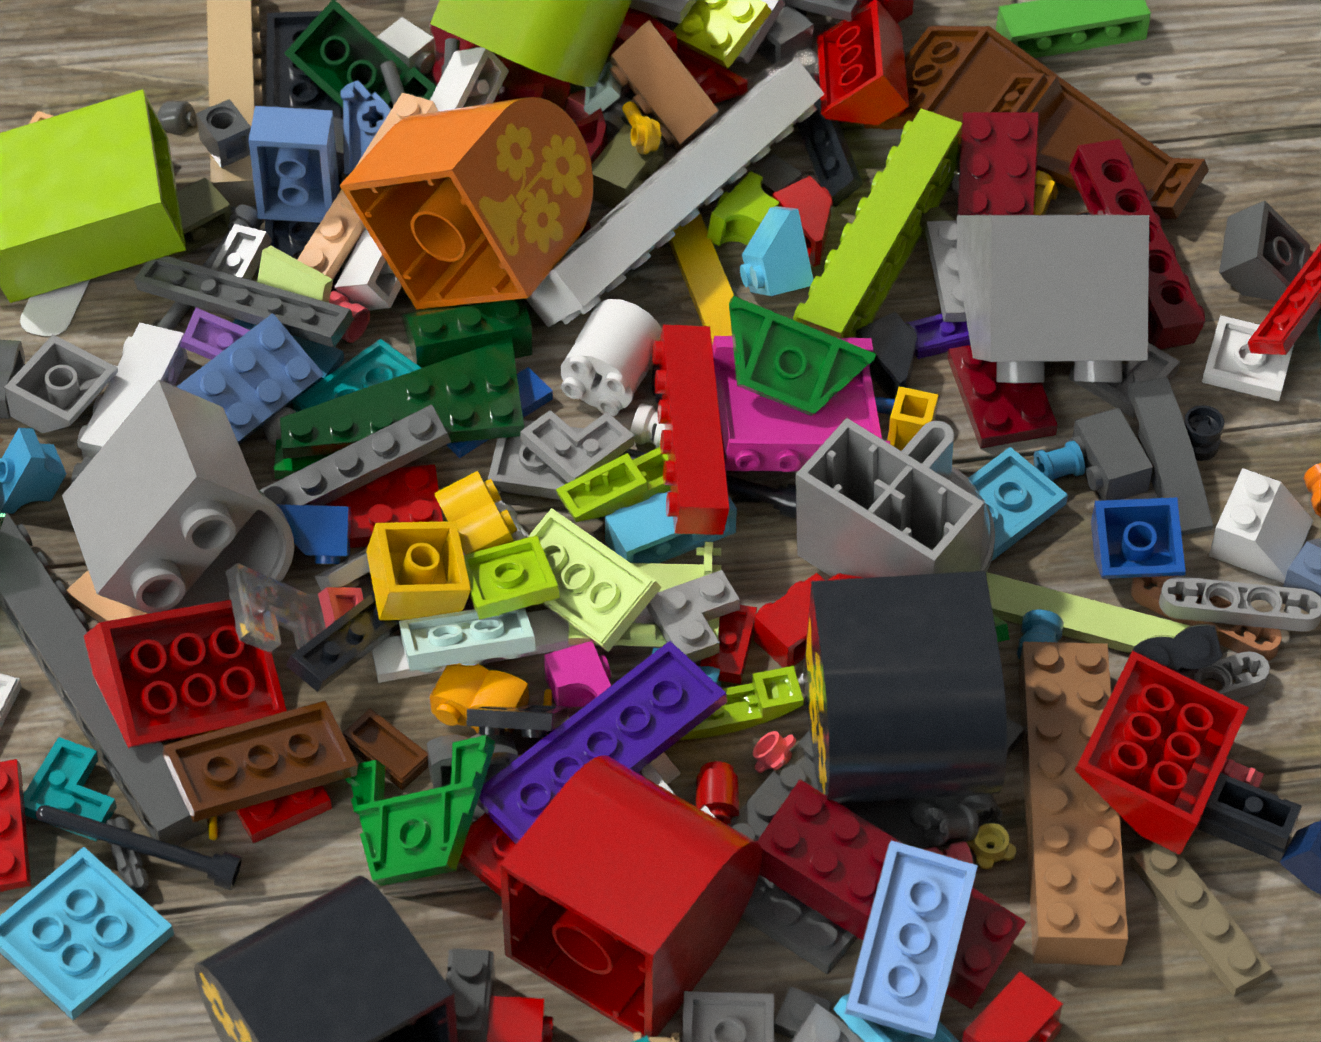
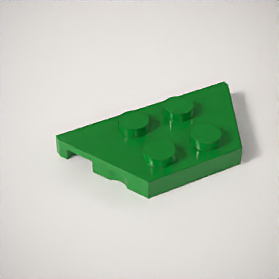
M736 296L730 299L729 312L737 386L812 416L875 359V353Z

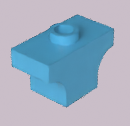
M18 428L4 455L0 458V513L14 514L18 508L29 502L51 501L67 474L54 444L39 443L32 428Z

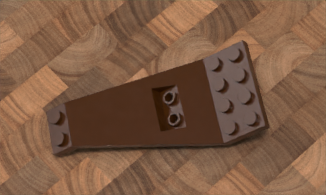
M929 26L904 58L909 106L898 117L888 119L880 125L863 124L866 129L903 130L907 121L913 122L920 109L959 122H963V112H1039L1040 129L1037 170L1050 175L1053 178L1052 181L1079 191L1069 171V166L1078 145L1120 139L1126 153H1129L1132 158L1133 168L1139 181L1146 187L1147 198L1153 211L1163 219L1178 218L1209 172L1205 159L1170 157L990 26Z

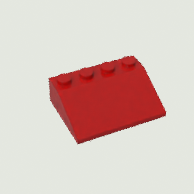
M257 595L99 622L84 635L93 676L128 748L214 732L287 711Z
M1132 651L1074 771L1139 835L1180 855L1198 824L1249 707Z

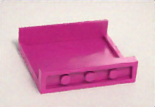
M714 336L712 348L725 470L799 471L846 418L882 439L869 369L870 364L837 392L814 415L810 416L738 387L732 336ZM839 338L873 352L871 338Z

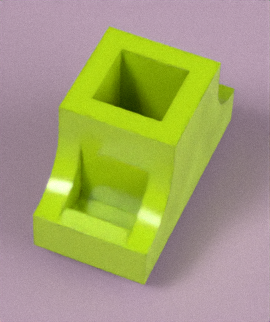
M750 171L730 193L726 191L721 196L716 209L711 214L707 238L711 239L712 243L720 246L723 243L735 241L748 245L769 209L779 206L780 202L768 196L762 190L763 177Z

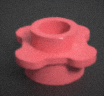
M776 731L764 735L753 749V756L758 760L755 764V770L758 773H762L766 769L771 768L778 770L787 764L792 757L790 749L795 745L796 738L793 735L783 738Z

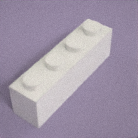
M139 323L133 337L129 336L126 339L123 347V356L118 366H116L118 373L108 383L103 396L99 395L96 398L93 406V416L88 426L84 425L79 432L77 444L78 448L82 450L83 459L86 456L94 457L158 379L173 386L175 385L188 359L187 350L179 347L184 333Z

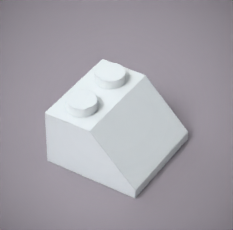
M1242 468L1216 526L1209 557L1284 583L1287 570L1302 549L1313 519L1282 482Z

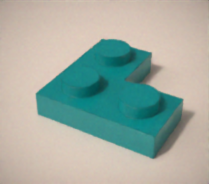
M58 737L24 792L25 816L38 820L36 816L37 809L42 805H49L103 823L110 820L117 808L115 798L83 787L99 760L97 751ZM66 830V831H68V832L77 834V835H79V836L85 837V838L90 839V840H93V841H95V842H97V840H98V839H95V838H92V837H88V836H85V835H82V834H79V833H76V832H72V831Z

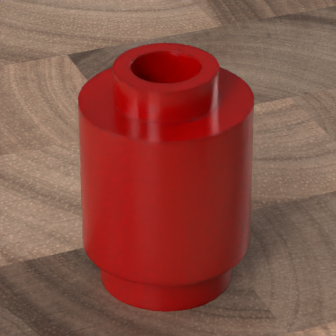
M712 761L704 764L700 768V773L696 776V807L702 809L707 806L715 818L725 824H730L734 816H739V780L732 765L722 761Z

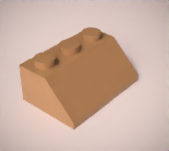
M650 21L641 26L611 55L610 63L613 67L609 70L612 76L622 87L626 84L636 95L632 98L633 102L645 117L650 114L655 121L659 122L661 139L667 146L673 144L677 150L681 149L714 122L719 110Z

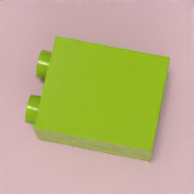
M144 89L0 133V287L10 303L186 250L169 139Z

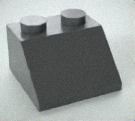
M1264 200L1227 217L1219 273L1227 283H1230L1243 296L1278 301L1308 261L1310 244Z

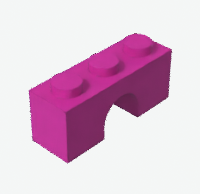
M592 641L544 654L545 680L552 691V697L556 706H566L568 708L584 707L611 686L609 682L611 671L607 658L604 654L598 656Z

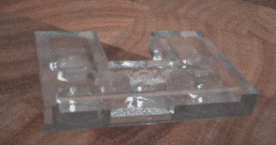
M236 563L226 571L236 632L240 641L270 653L281 645L279 625L294 632L298 650L326 629L319 598L239 563Z

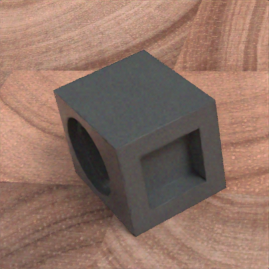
M230 99L196 113L200 141L221 168L250 155L249 135L251 126Z

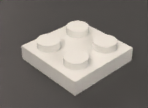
M1220 315L1202 383L1279 401L1294 345L1286 355L1250 353L1248 340L1260 325Z

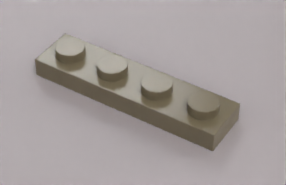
M1155 843L1132 855L1130 863L1132 868L1233 997L1270 977L1271 966L1182 854L1179 855Z

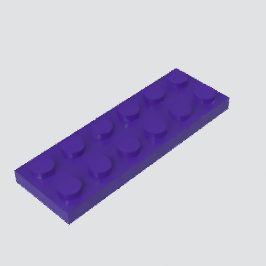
M669 641L483 784L477 805L517 844L562 787L587 762L598 756L606 755L638 773L726 704L727 694L677 646Z

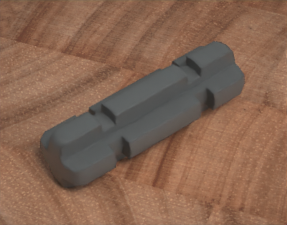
M124 817L110 819L106 822V824L131 831L128 820ZM111 844L112 848L110 849L120 877L124 879L123 882L137 895L145 894L149 890V879L145 869L142 868L143 862L139 852Z

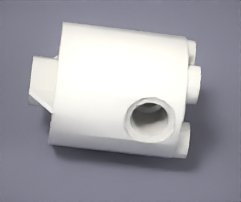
M607 299L599 302L575 340V345L561 364L562 391L572 399H581L587 404L597 407L603 414L608 412L610 415L616 416L620 409L626 408L632 401L635 391L653 364L654 340L660 341L662 332L659 323L647 311L636 304L617 299Z

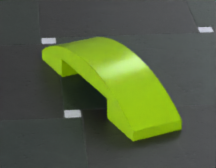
M794 666L753 673L752 683L724 688L723 690L727 694V703L680 740L705 738L736 732L771 721L804 705V699Z

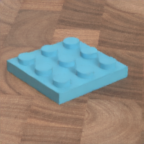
M85 847L80 849L0 915V953L72 1020L76 1019L174 935L173 926Z

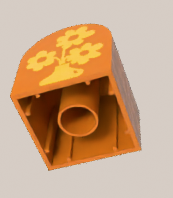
M527 97L404 118L382 137L340 184V187L417 310L529 298L584 229L593 198V173L585 141L570 116L549 100Z

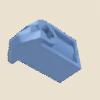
M354 81L341 90L344 111V174L346 176L354 170L392 110L376 92L371 95L360 81ZM377 123V127H373L372 124Z

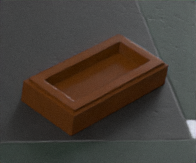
M371 708L342 733L350 750L365 762L377 760L384 764L385 777L402 791L429 767L428 753Z

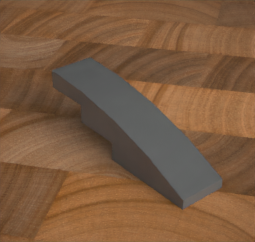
M1168 377L1130 383L1127 394L1140 423L1138 436L1153 466L1151 483L1157 498L1177 497L1182 536L1212 530L1213 523L1193 447Z

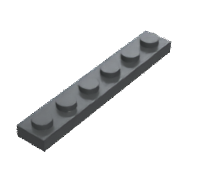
M168 256L146 262L134 279L139 291L258 325L273 313L292 336L335 348L354 320L349 308Z
M431 404L260 491L275 504L324 506L450 443L451 440Z

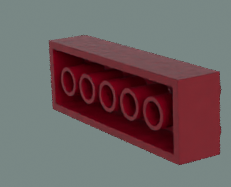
M799 779L757 840L762 847V863L759 875L863 941L888 845L891 840L901 842L838 802L827 800L825 794ZM973 887L946 989L947 995L971 1010L1027 922Z

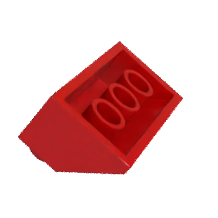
M873 0L859 9L852 22L842 20L817 36L820 88L824 92V95L821 97V114L825 119L880 125L888 119L898 117L909 106L902 29L878 0Z

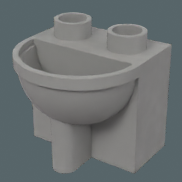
M159 379L62 495L97 595L148 614L257 595L259 603L280 584L292 562L294 538L288 521L281 509L256 488L224 408Z
M846 418L796 473L797 555L831 577L838 573L871 578L971 571L987 572L994 553V522L991 512L977 488L962 472L952 466L954 440L952 428L942 421L928 422L900 451Z

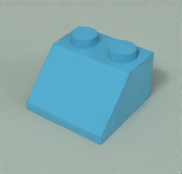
M780 206L770 208L742 254L744 264L740 265V274L744 286L749 287L750 292L767 296L810 287L813 275L799 210Z

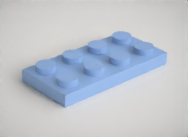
M890 841L844 1014L933 1039L978 865Z

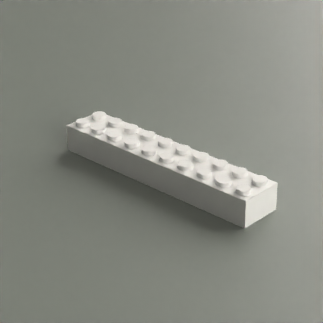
M798 58L760 81L572 244L531 296L525 298L547 327L560 320L566 325L580 313L585 314L601 301L599 296L606 290L610 292L626 279L625 273L630 269L635 270L651 257L650 251L655 247L660 248L676 235L674 233L675 229L680 225L683 227L692 221L700 213L698 209L704 204L708 205L724 192L722 188L727 183L730 185L748 171L745 167L751 162L754 164L771 151L769 148L774 142L778 143L794 130L792 126L797 121L799 123L817 110L814 103L824 95V92Z

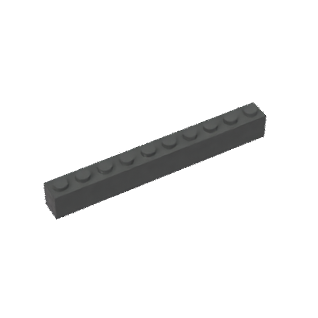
M8 513L0 515V607L93 749L97 751L98 757L151 838L176 846L208 831L206 819L193 822L163 757L164 745L168 744L167 741L128 748L93 676L84 640V635L89 631V626L83 613L79 609L74 611L68 604L70 598L64 585L60 580L53 582L49 576L51 569L46 558L41 552L36 554L31 549V538L23 524L16 526Z

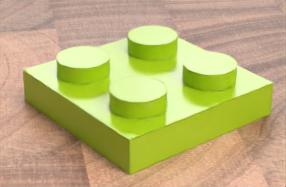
M537 535L464 555L471 588L469 595L479 620L560 598L558 584Z

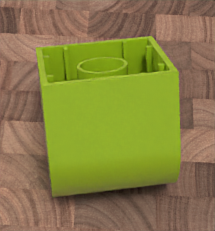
M440 0L430 24L545 75L584 87H595L632 0Z

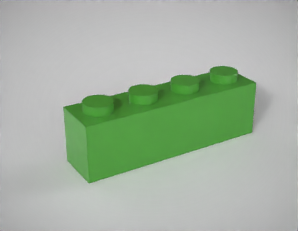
M1034 0L999 6L996 31L1033 58H1040L1145 40L1147 38L1151 13L1145 0Z

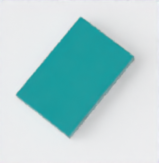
M379 339L292 401L293 409L298 412L421 369V367L388 343Z

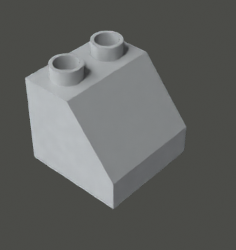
M957 215V265L972 356L975 359L997 362V382H1044L1045 361H1074V381L1119 382L1122 381V361L1148 360L1149 215Z

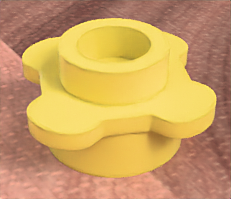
M989 823L980 826L976 838L973 841L966 842L969 849H972L977 857V865L983 869H990L994 863L1003 859L1012 860L1016 855V847L1009 843L1007 831L999 824ZM986 845H994V848L989 849Z

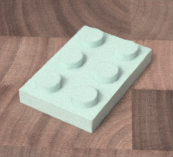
M525 608L479 620L476 610L472 609L399 621L401 638L410 671L433 672L439 670L442 666L459 663L471 666L483 662L484 659L497 657L516 659L522 657L525 653L536 651L534 633Z

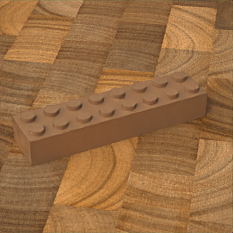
M1023 641L1018 674L1021 726L1023 727L1022 754L1033 963L1122 966L1128 942L1120 815L1074 771L1111 695L1108 644Z

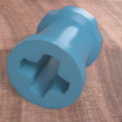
M1075 441L1066 442L1065 447L1050 452H1045L1044 450L1034 452V467L1052 482L1055 478L1065 475L1081 476L1085 473L1084 457L1079 445Z

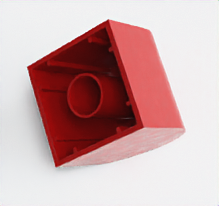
M606 755L598 756L583 765L568 780L500 863L504 954L633 1034L634 1032H641L643 1037L646 1035L648 1037H658L683 1004L684 991H692L734 932L747 907L759 876L762 863V847L748 836Z

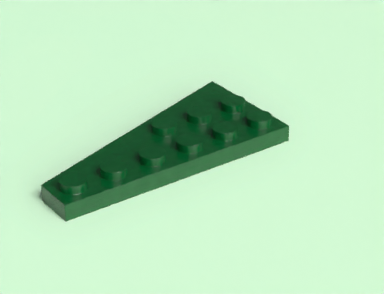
M512 337L281 417L283 458L333 454L431 404L451 440L450 443L520 436V431L524 429Z

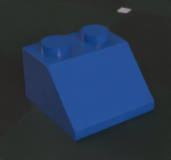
M1177 497L1095 501L1091 518L1094 559L1102 579L1185 575Z

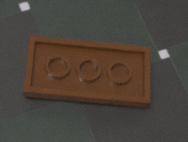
M326 700L167 744L163 748V757L193 822L357 775L358 764Z

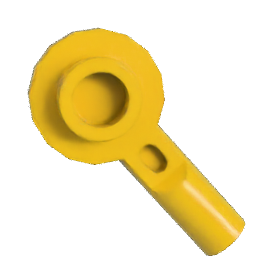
M626 102L622 110L632 126L630 135L632 146L636 147L639 154L657 151L661 140L659 122L642 116L634 102Z

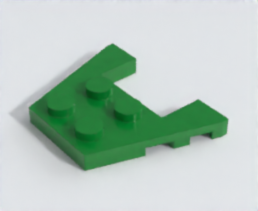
M484 735L453 742L451 784L448 786L384 799L385 765L377 760L359 763L357 775L345 779L346 782L351 784L354 796L351 798L353 811L359 815L363 829L360 837L372 881L385 886L456 871L495 749V741Z

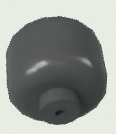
M167 101L161 105L157 114L165 132L181 135L186 133L189 127H195L197 124L195 110L186 101Z

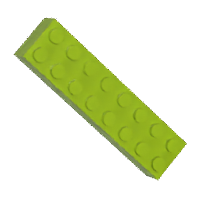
M924 109L919 110L913 122H906L899 146H892L886 160V168L883 172L878 171L876 173L869 197L861 198L855 214L856 219L853 224L847 223L840 238V246L837 250L832 249L829 252L824 266V273L821 277L815 276L809 289V298L805 304L799 303L793 316L794 321L836 338H855L857 329L872 323L921 237L922 228L920 220L922 213L926 214L930 208L939 206L957 174L962 122Z

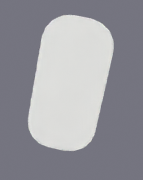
M90 279L30 297L20 318L22 328L26 332L40 336L59 335L64 332L73 318Z

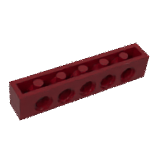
M1120 139L1078 145L1069 166V171L1090 215H1149L1148 342L1160 350L1194 344L1206 322L1204 310L1200 304H1197L1190 289L1189 278L1180 268L1174 246L1168 242L1162 230L1161 219L1153 211L1147 198L1146 187L1139 181L1130 154L1126 153Z

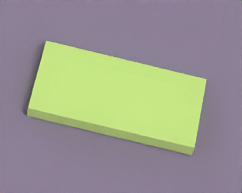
M551 508L528 536H538L559 588L560 598L546 601L542 604L609 652L662 587L656 580Z

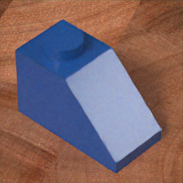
M276 504L288 521L294 543L305 555H315V563L340 564V556H350L351 507Z

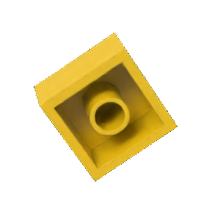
M457 521L375 524L366 553L379 621L408 620L464 610L471 588Z

